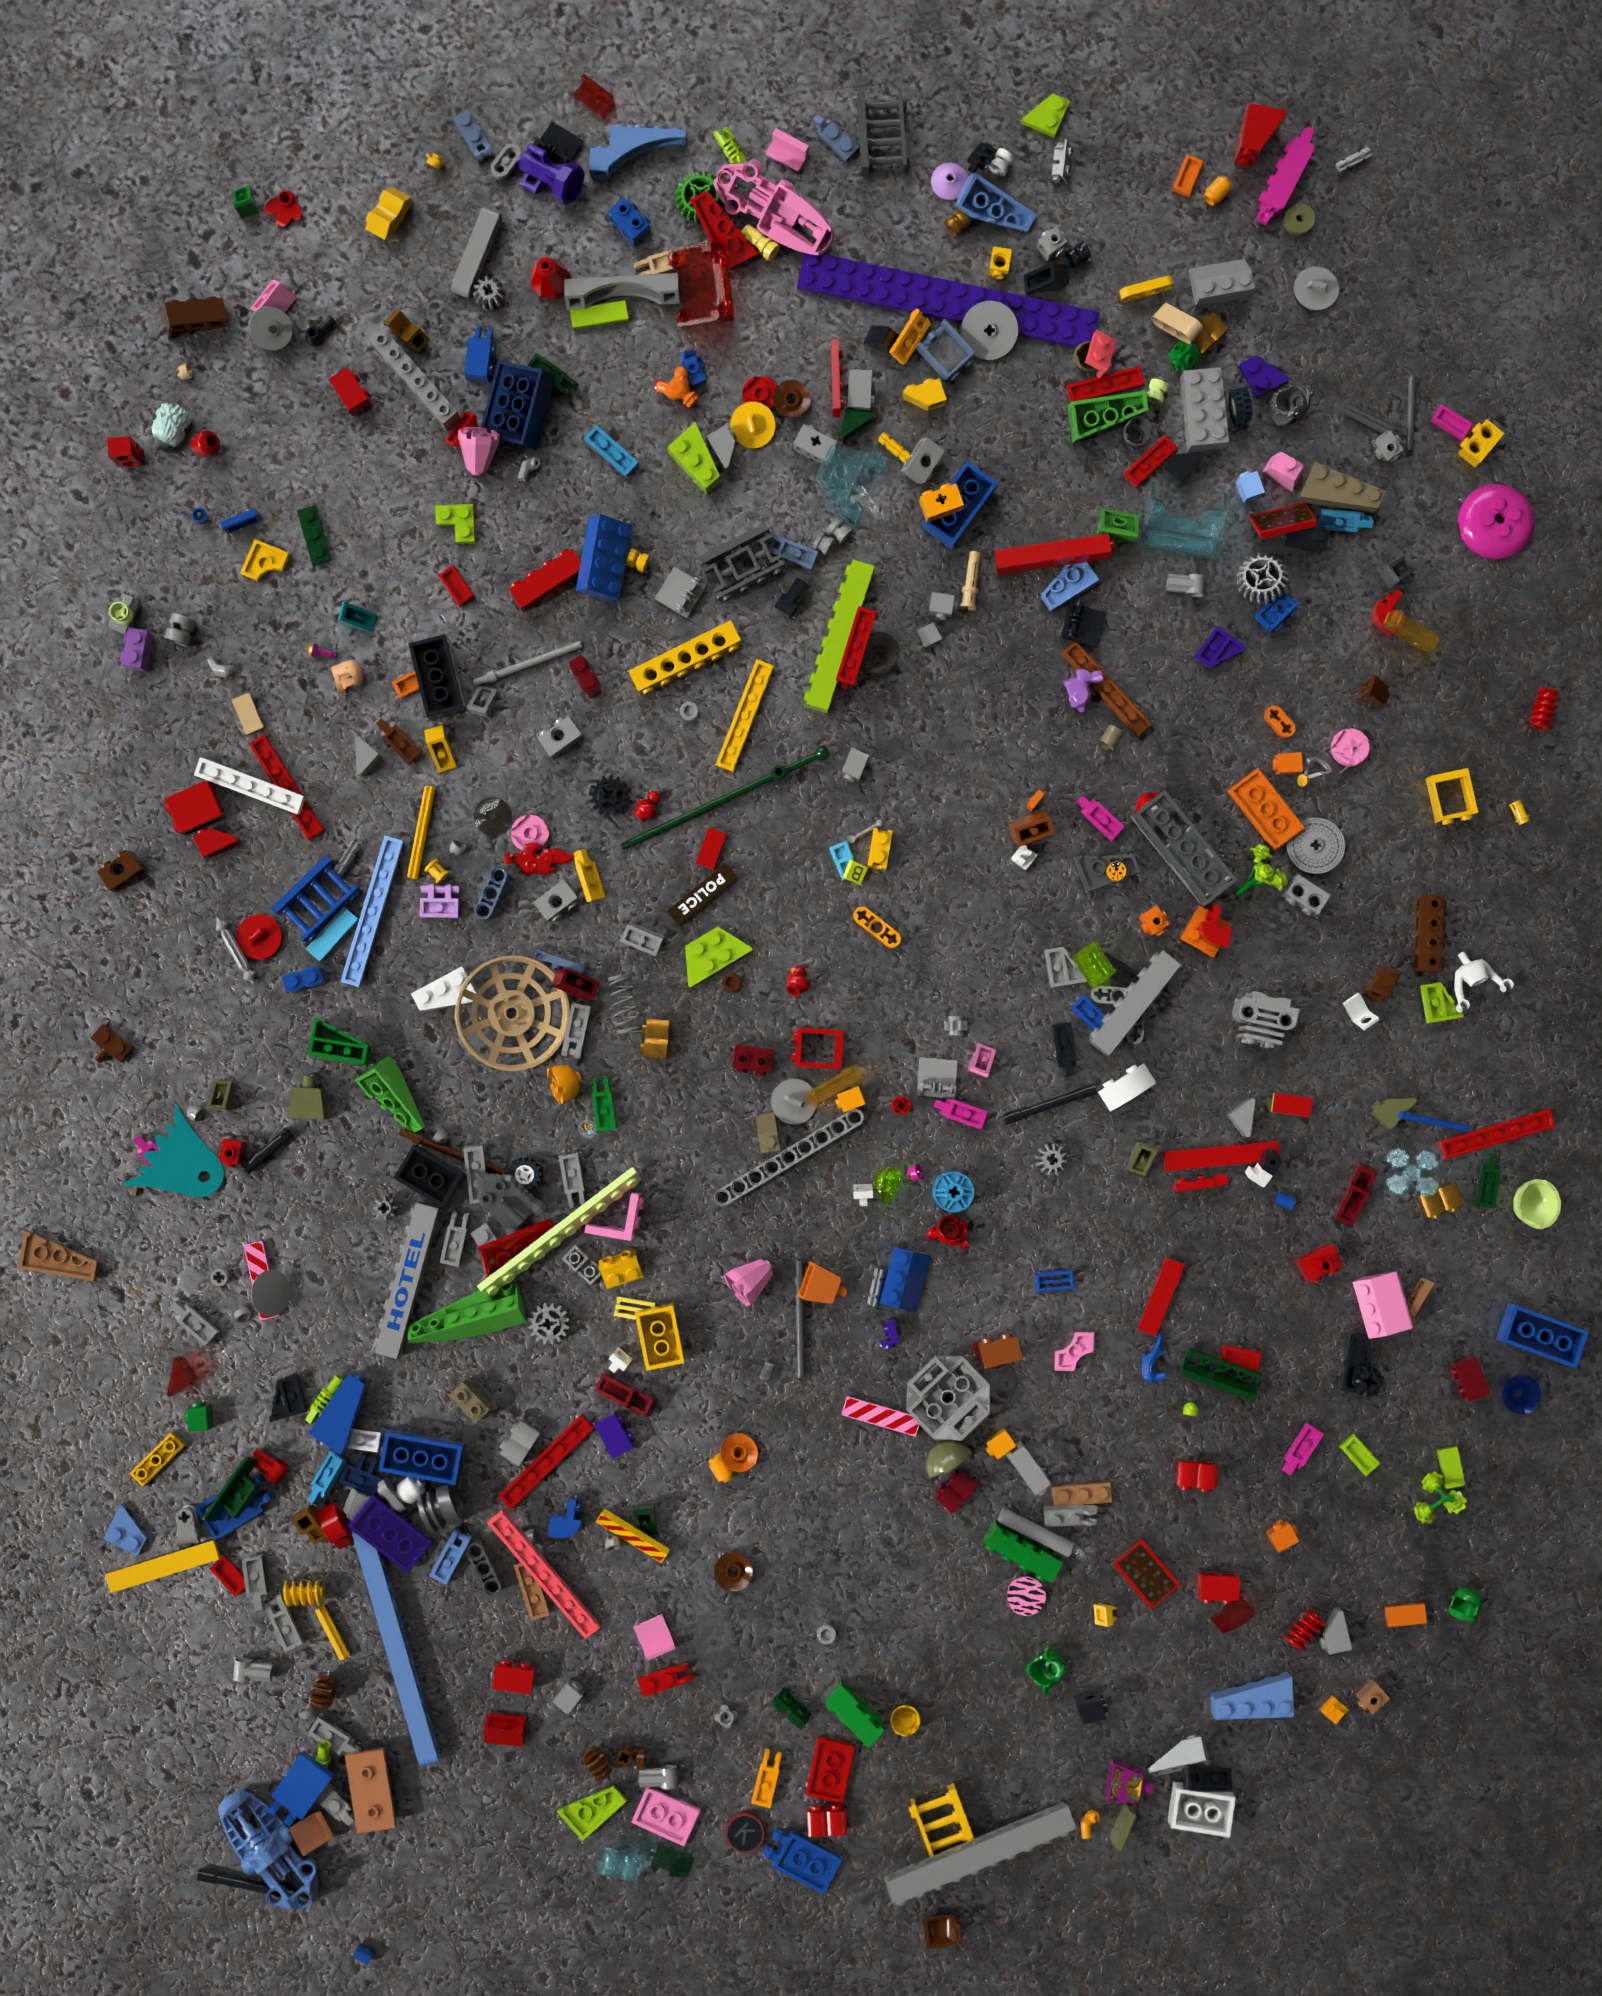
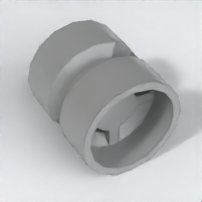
M172 613L169 621L171 627L167 628L164 639L188 647L191 640L189 633L194 631L196 621L189 617Z

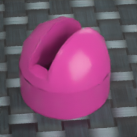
M919 1164L911 1166L907 1171V1175H910V1180L917 1181L924 1177L923 1170Z

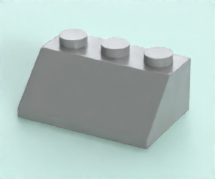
M1245 259L1188 270L1195 307L1251 297L1255 290L1252 270Z

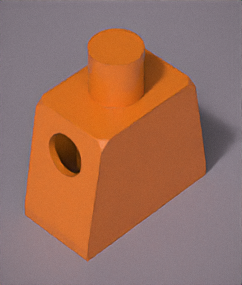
M809 1262L798 1297L807 1301L832 1304L835 1296L840 1298L846 1296L847 1288L840 1285L841 1278L813 1262Z

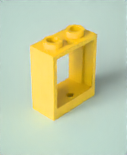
M1468 768L1432 775L1426 778L1435 823L1442 822V825L1454 823V819L1461 818V821L1473 819L1472 815L1478 813ZM1460 779L1467 811L1443 816L1436 784Z

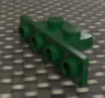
M245 1456L239 1462L238 1467L229 1476L227 1483L218 1492L213 1503L206 1509V1513L202 1517L204 1521H217L225 1509L233 1518L241 1516L260 1488L249 1476L259 1461L257 1457Z

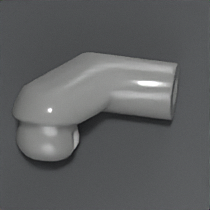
M531 457L523 461L518 479L527 481L529 472L539 468L541 460L538 457Z
M215 656L207 659L211 670L216 676L226 678L234 673L231 665H220Z

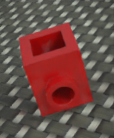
M223 1138L218 1161L224 1162V1166L234 1168L236 1165L242 1164L247 1142Z

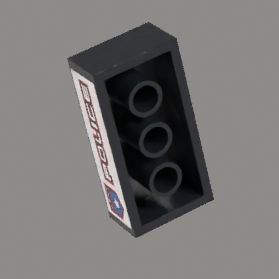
M446 634L408 643L426 717L432 721L467 712L451 644Z

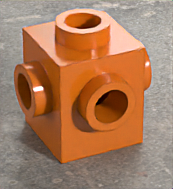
M1157 905L1138 917L1142 922L1141 928L1146 934L1149 933L1152 936L1156 933L1159 936L1167 931L1166 926L1169 925V917Z

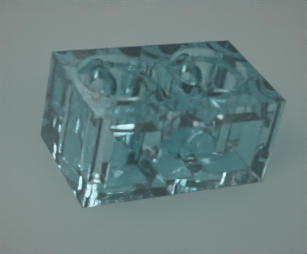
M604 1847L598 1874L636 1883L642 1855Z

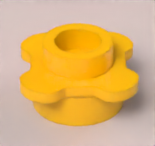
M432 153V156L426 154L428 156L426 161L428 164L439 170L442 165L446 166V164L442 163L443 158L434 153Z

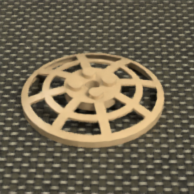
M501 956L481 964L464 981L456 1000L455 1023L464 1046L480 1062L499 1070H526L546 1061L559 1048L565 1038L570 1015L567 993L557 989V991L546 994L543 988L535 980L531 979L535 968H537L553 982L555 973L547 966L523 956ZM515 961L526 963L528 966L523 975L518 973L500 974L497 964ZM490 968L493 978L486 981L476 994L466 990L476 975L484 969ZM519 979L520 982L516 990H505L502 980ZM495 983L498 994L492 1000L482 997L485 990ZM527 984L535 988L540 997L530 1000L524 994ZM463 997L473 1001L471 1007L473 1025L462 1029L460 1019ZM558 998L561 999L563 1011L560 1029L549 1025L551 1018L549 1002ZM478 1003L488 1007V1018L480 1022L477 1020ZM544 1004V1021L540 1022L534 1019V1007ZM511 1007L516 1011V1015L512 1019L506 1015L507 1009ZM491 1025L498 1032L494 1043L483 1034L481 1029ZM530 1026L539 1029V1033L527 1043L523 1033ZM476 1032L482 1042L492 1048L489 1058L487 1059L480 1055L468 1042L466 1036ZM546 1032L557 1036L549 1049L534 1059L530 1048L536 1045ZM505 1035L516 1036L519 1043L518 1047L511 1048L502 1047L501 1045ZM499 1052H523L527 1062L517 1065H505L496 1063Z

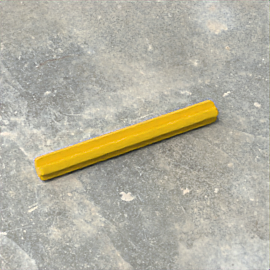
M432 786L424 787L407 877L410 879H418L435 794V788Z

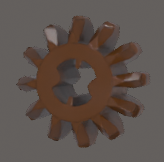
M320 1674L315 1679L310 1696V1703L313 1707L328 1709L332 1705L337 1688L335 1677Z
M597 1746L587 1749L581 1755L582 1761L596 1781L600 1782L612 1772V1767Z

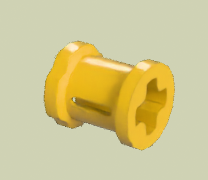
M434 859L426 866L424 871L426 873L429 872L436 879L435 882L439 884L448 877L450 872L438 863V859Z

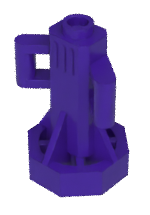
M532 143L528 145L527 151L519 155V169L526 173L520 182V186L538 194L545 183L551 186L552 194L557 202L567 205L575 201L582 190L585 173L580 165L574 162L556 165L550 161L547 151ZM531 177L538 179L535 185L529 182Z

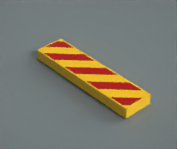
M603 1509L596 1520V1523L662 1563L670 1551L669 1548L607 1509Z

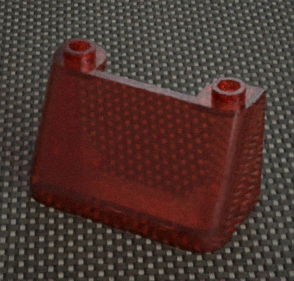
M704 241L668 249L669 265L673 269L678 270L683 308L678 309L675 315L678 327L686 328L733 321L734 307L725 246L718 242Z

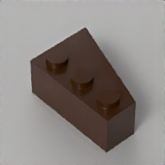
M211 296L201 300L197 298H190L187 301L170 300L164 305L163 319L168 340L174 339L173 335L184 333L187 336L191 335L193 330L202 329V332L226 327L227 324L223 298Z

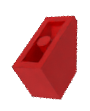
M207 827L197 831V835L193 836L202 857L206 859L242 843L237 837L211 828L208 829Z

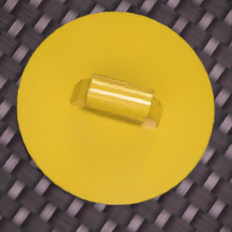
M747 402L740 405L734 411L730 421V429L734 431L737 437L736 441L746 448H759L767 444L773 437L775 419L770 409L759 402Z

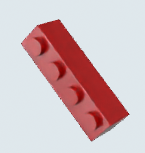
M573 548L563 550L558 555V558L546 561L541 569L531 571L527 574V578L522 581L518 580L511 585V588L508 590L522 612L527 611L578 577L581 561Z

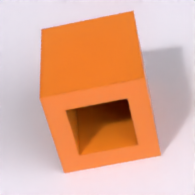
M1302 752L1280 753L1276 755L1272 761V767L1274 771L1276 770V775H1293L1303 772Z

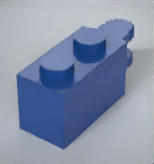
M476 326L475 337H468L464 375L467 380L489 382L490 376H493L494 365H491L492 358L496 356V346L492 343L493 327H488L487 336L484 339L481 338L482 327Z

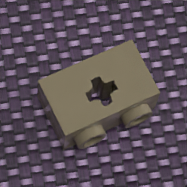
M464 1380L449 1395L475 1423L493 1407L467 1380Z

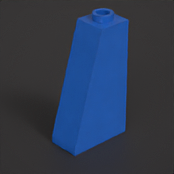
M356 1373L354 1376L347 1375L308 1433L341 1456H344L347 1451L368 1387L363 1383L365 1379Z

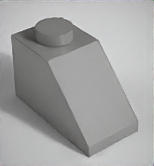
M724 425L707 435L706 439L724 472L728 473L734 456L735 440L737 437L732 429L729 430Z
M851 748L842 770V774L845 775L844 779L853 783L855 780L859 782L868 763L869 755Z
M1335 1607L1325 1622L1327 1626L1322 1627V1637L1319 1638L1322 1650L1325 1649L1329 1655L1352 1650L1343 1610Z

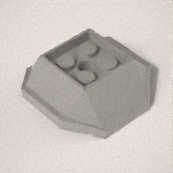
M934 1356L907 1382L906 1410L933 1439L962 1441L990 1414V1385L963 1356ZM945 1392L953 1394V1398L950 1401L942 1399Z

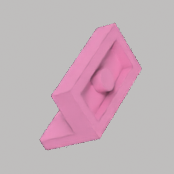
M775 128L772 134V143L766 151V156L795 172H799L809 155V145Z
M273 279L250 309L255 312L261 307L271 306L286 312L296 297L281 282Z

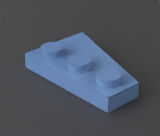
M1087 562L1065 565L1057 578L1041 594V599L1052 613L1098 584L1099 579Z

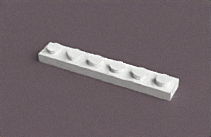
M201 757L194 773L197 777L299 815L306 796Z

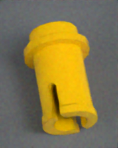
M1521 799L1509 805L1516 818V823L1518 822L1519 825L1530 821V814L1527 815Z

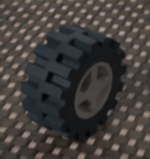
M1246 387L1233 389L1229 392V410L1234 424L1250 422L1252 420L1251 396Z

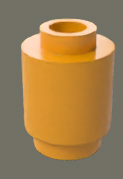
M1218 176L1205 190L1204 199L1212 206L1219 204L1232 190L1230 180L1225 176Z
M720 1453L708 1460L710 1463L709 1467L718 1482L723 1481L726 1483L734 1477L732 1475L734 1472L723 1464Z

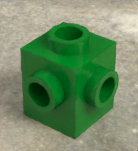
M1183 341L1176 344L1167 354L1171 360V366L1177 371L1190 370L1202 357L1194 342L1187 344Z

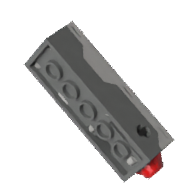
M1165 790L1161 793L1146 792L1136 800L1135 814L1130 818L1202 907L1210 903L1237 881V878Z

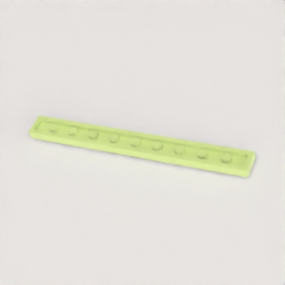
M631 1167L477 1285L479 1290L487 1298L495 1295L500 1288L512 1282L518 1274L526 1271L531 1264L542 1259L552 1248L559 1246L561 1241L573 1235L582 1225L589 1223L595 1215L603 1212L608 1205L620 1199L629 1189L636 1187L638 1182L642 1180L641 1177Z

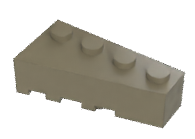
M1314 462L1309 468L1295 503H1309L1314 506L1322 505L1334 509L1342 508L1348 509V511L1373 514L1379 508L1385 490Z

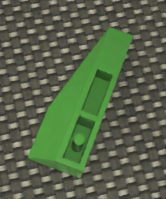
M517 1279L505 1284L495 1295L488 1298L478 1290L408 1325L409 1343L447 1341L474 1337L526 1323L525 1305Z

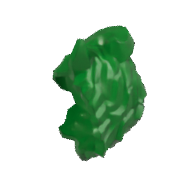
M1046 1646L1045 1653L1037 1656L1030 1664H1027L1026 1671L1033 1682L1042 1687L1043 1695L1047 1696L1050 1688L1061 1682V1678L1066 1672V1666L1063 1665L1061 1653L1050 1649V1646Z

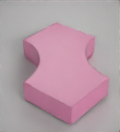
M1074 1332L1073 1339L1067 1347L1055 1350L1054 1370L1075 1371L1076 1363L1080 1357L1094 1352V1332Z

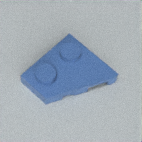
M121 1504L103 1539L138 1556L148 1536L139 1527L136 1519L132 1518L128 1513L127 1507Z

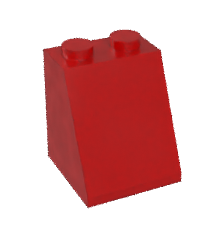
M1249 103L1242 119L1234 163L1242 167H1253L1278 132L1287 110Z

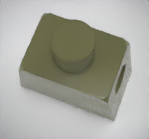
M304 1076L303 1088H293L287 1118L328 1119L325 1090L315 1088V1077Z

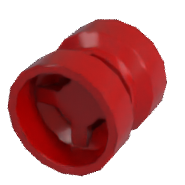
M898 1096L892 1101L891 1108L895 1114L905 1115L910 1111L911 1103L907 1097Z

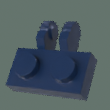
M363 1453L357 1466L346 1463L339 1482L366 1494L376 1496L378 1483L383 1479V1477L373 1473L378 1459L374 1457L370 1463L369 1470L366 1471L362 1467L367 1460L368 1454Z

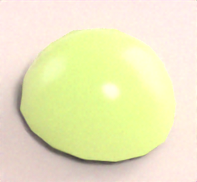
M1534 1179L1525 1182L1516 1191L1513 1199V1210L1519 1219L1533 1228L1544 1229L1550 1227L1560 1214L1561 1200L1559 1192L1553 1184L1546 1180Z

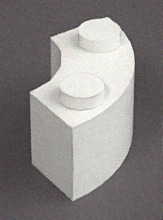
M1134 1064L1126 1069L1127 1073L1115 1081L1110 1079L1102 1084L1104 1088L1098 1093L1110 1112L1156 1084L1145 1064L1138 1067Z

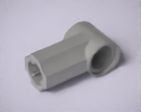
M1168 574L1166 591L1187 593L1188 596L1202 597L1204 596L1205 576L1201 574H1190L1188 576Z
M124 594L121 602L133 611L135 617L141 601ZM112 618L109 620V628L122 634L128 631V627H134V620L127 625H121Z
M249 1658L235 1659L233 1680L237 1682H248L251 1680L271 1682L274 1664L253 1662Z
M669 1764L663 1765L660 1768L639 1769L640 1787L677 1788V1766Z

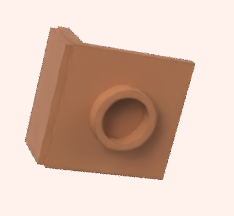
M320 1810L313 1812L288 1828L302 1856H305L328 1840L332 1841L334 1839Z

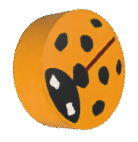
M1112 862L1107 867L1106 874L1110 880L1120 881L1126 875V867L1121 862Z

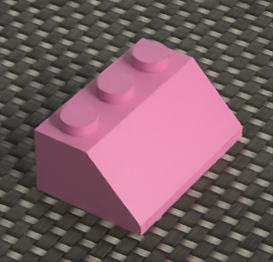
M1398 1271L1365 1276L1353 1282L1369 1339L1388 1336L1414 1328Z

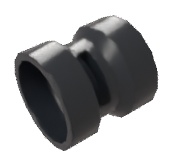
M1083 241L1077 243L1074 249L1069 248L1065 251L1066 258L1073 268L1080 265L1081 261L1091 258V252Z

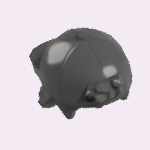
M1310 384L1305 387L1302 385H1290L1289 388H1282L1275 392L1270 401L1272 420L1279 426H1285L1293 419L1302 417L1310 407L1311 398L1315 393L1313 387Z

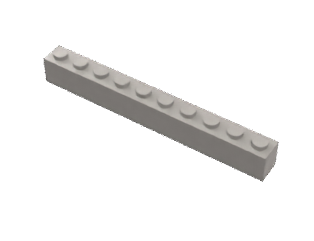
M1061 1802L886 1875L884 1880L892 1902L895 1905H904L913 1897H923L928 1891L942 1889L951 1881H961L964 1879V1876L970 1873L972 1875L980 1873L982 1868L987 1866L994 1867L1001 1860L1006 1858L1013 1859L1020 1852L1034 1850L1039 1844H1049L1058 1836H1068L1076 1827L1068 1805Z

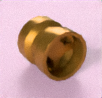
M958 209L952 217L944 220V224L953 236H957L962 228L970 225V220L964 212Z

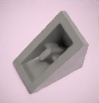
M479 685L467 709L473 714L490 718L497 689Z
M355 736L356 772L358 776L365 777L382 756L359 736Z
M1250 1098L1245 1100L1227 1114L1243 1137H1251L1256 1099Z

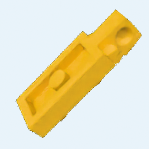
M586 849L574 852L575 866L586 901L592 902L606 898L595 861H591Z

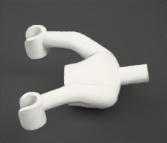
M1465 952L1458 955L1463 963V966L1456 970L1454 989L1458 1001L1456 1010L1458 1012L1463 1011L1461 1005H1464L1466 1009L1470 1007L1469 1001L1463 995V980L1470 987H1474L1490 978L1500 986V991L1502 992L1507 990L1505 985H1508L1510 989L1513 988V981L1500 978L1485 960L1470 961Z

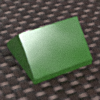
M1102 508L1097 535L1109 534L1110 540L1134 544L1139 534V515Z

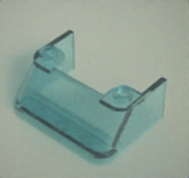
M1152 482L1142 526V545L1146 548L1200 557L1213 556L1216 553L1228 512V494L1224 493L1220 509H1206L1201 519L1165 514L1164 503L1159 499H1155L1156 482Z

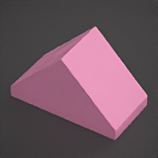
M978 1043L968 1071L987 1078L996 1050Z

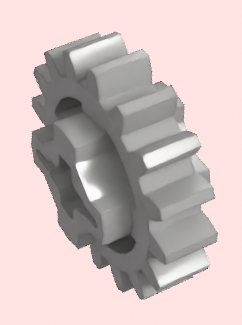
M545 1302L543 1308L538 1305L536 1307L538 1311L531 1312L534 1317L528 1318V1321L532 1322V1325L528 1326V1329H533L531 1336L537 1335L536 1341L538 1342L540 1339H543V1344L550 1340L552 1345L555 1343V1339L560 1342L562 1340L560 1335L566 1336L567 1333L564 1330L570 1328L566 1324L570 1318H565L564 1316L567 1311L561 1312L562 1306L560 1305L556 1308L555 1302H552L550 1306ZM552 1311L556 1312L560 1317L552 1315ZM543 1312L542 1320L537 1322L539 1314ZM547 1318H549V1321L555 1322L553 1325H551V1328H549L548 1325L541 1324L545 1323L547 1321ZM561 1325L560 1331L555 1335V1328ZM539 1329H542L543 1331H545V1332H546V1335H543V1334L539 1331Z

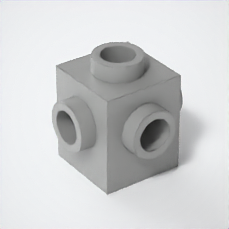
M1057 227L1052 230L1047 229L1041 235V238L1038 239L1036 247L1048 262L1053 257H1059L1066 251L1067 236Z
M1387 430L1371 442L1376 449L1374 453L1379 460H1390L1392 462L1401 455L1399 452L1403 450L1401 446L1403 444L1402 440L1397 434L1394 436L1391 430Z

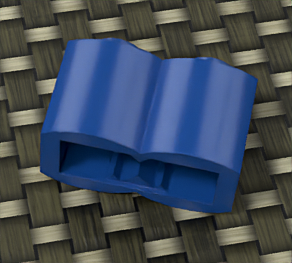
M309 967L301 973L291 972L282 977L285 991L300 993L309 987L317 988L327 983L325 971L319 967Z

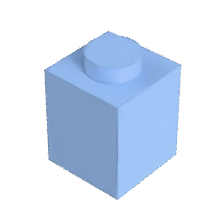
M1251 471L1240 474L1236 485L1243 504L1261 498L1265 491L1258 472L1251 473Z

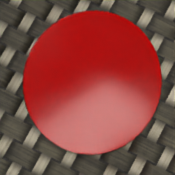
M255 914L249 916L240 924L236 940L244 955L252 959L261 960L272 956L278 950L282 940V932L279 924L272 917L264 914Z

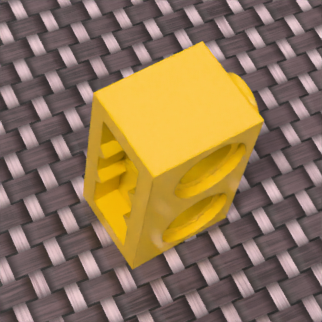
M1488 419L1482 424L1479 422L1471 431L1474 433L1471 438L1466 437L1459 445L1462 449L1458 454L1474 467L1485 458L1505 434ZM1482 432H1486L1489 438H1485ZM1470 446H1474L1477 449V453L1472 452Z

